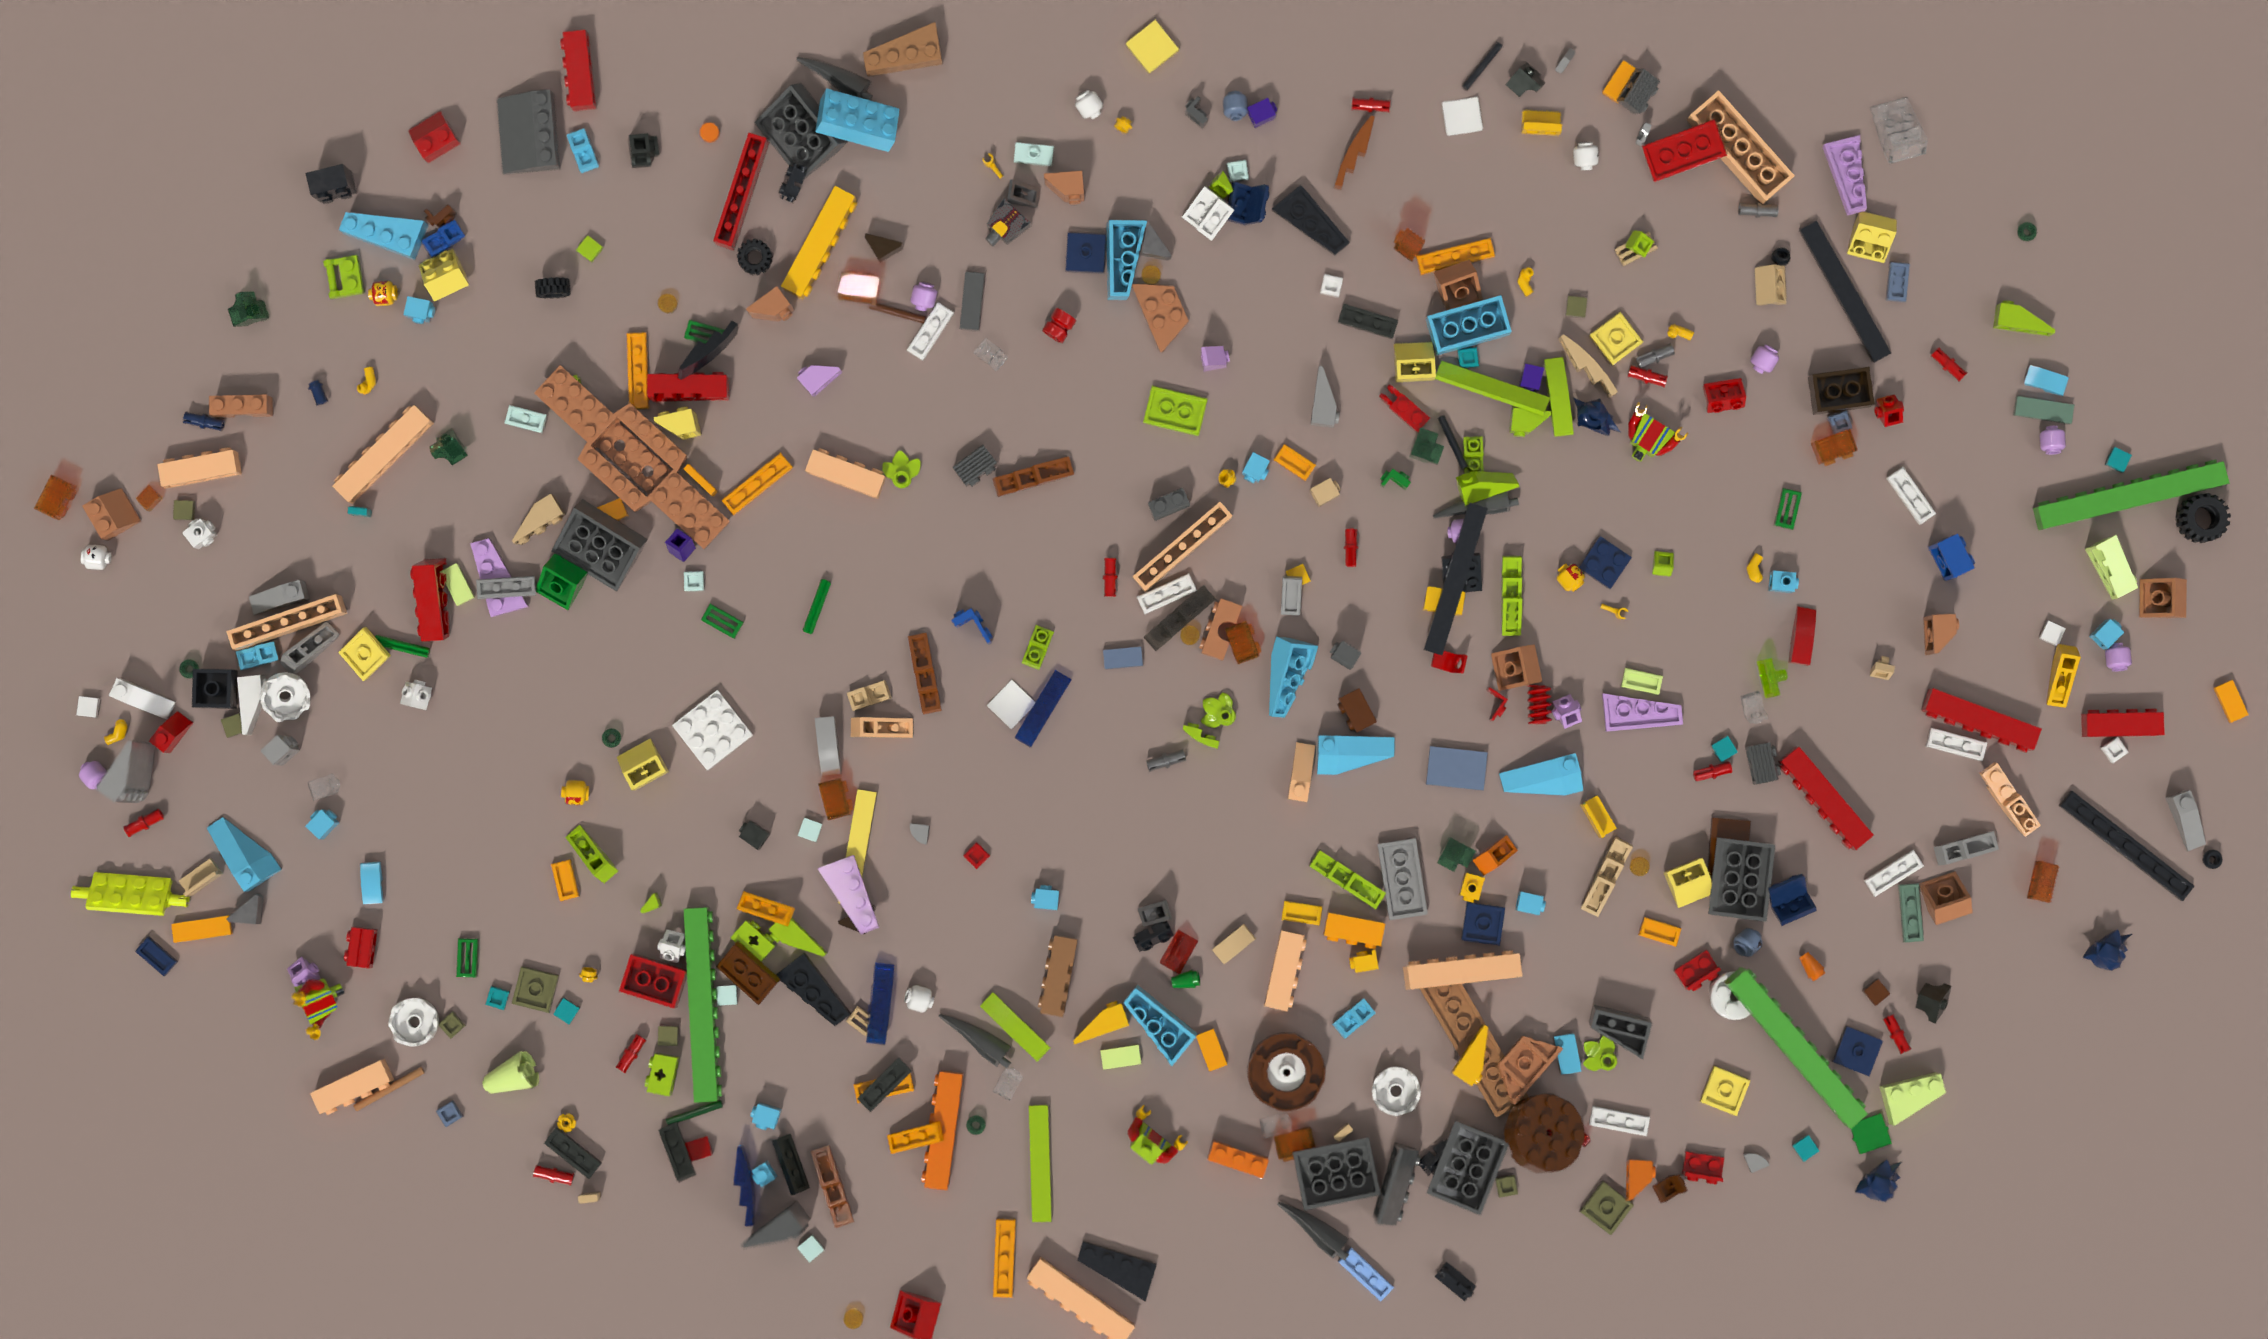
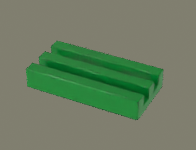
M689 320L684 339L694 342L701 341L706 344L708 340L690 336L689 334L694 333L708 338L712 336L710 333L692 329V325L717 331L721 334L725 329Z
M1786 488L1782 489L1774 526L1794 530L1802 492ZM1786 493H1788L1789 495H1788L1787 504H1786V508H1785V512H1784V517H1783V521H1782V523H1781V522H1780V518H1781V514H1782V510H1783V506H1784V501H1785ZM1793 495H1796L1789 525L1787 524V519L1790 511V506Z
M712 604L708 606L701 621L733 639L736 638L737 633H739L741 626L744 624V622ZM713 609L738 623V625L734 626L710 611ZM710 616L733 629L734 632L731 633L706 618Z
M458 938L456 977H477L479 939ZM463 942L466 943L465 973H462ZM471 943H473L472 973H469Z

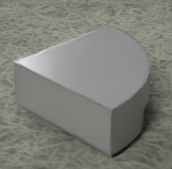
M1570 48L1555 71L1560 74L1563 73L1576 54V51Z
M1643 124L1636 140L1637 145L1643 146L1652 126L1651 124Z
M910 823L912 836L918 842L927 845L929 825Z
M1743 1154L1751 1173L1770 1166L1767 1160L1758 1154Z

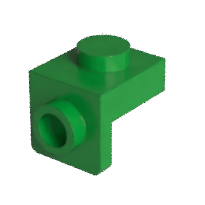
M1394 469L1390 472L1386 470L1380 478L1383 481L1380 486L1384 487L1389 479H1391L1406 490L1411 483L1408 480L1410 477L1402 471L1398 473Z

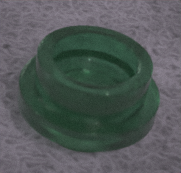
M2025 222L2018 227L2017 235L2022 241L2028 242L2036 237L2037 229L2034 224ZM2024 229L2029 230V235L2024 234Z
M191 659L183 661L179 667L180 674L188 679L193 678V670L189 673L187 671L188 666L191 665L193 669H199L198 663Z
M607 729L602 735V742L605 746L614 748L620 744L621 734L616 729ZM612 734L615 736L613 742L609 741V736Z
M974 1115L968 1119L966 1127L971 1134L979 1135L985 1130L986 1123L981 1116ZM973 1122H979L980 1127L974 1128Z

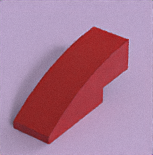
M1797 606L1788 663L1804 666L1810 665L1815 636L1816 610Z

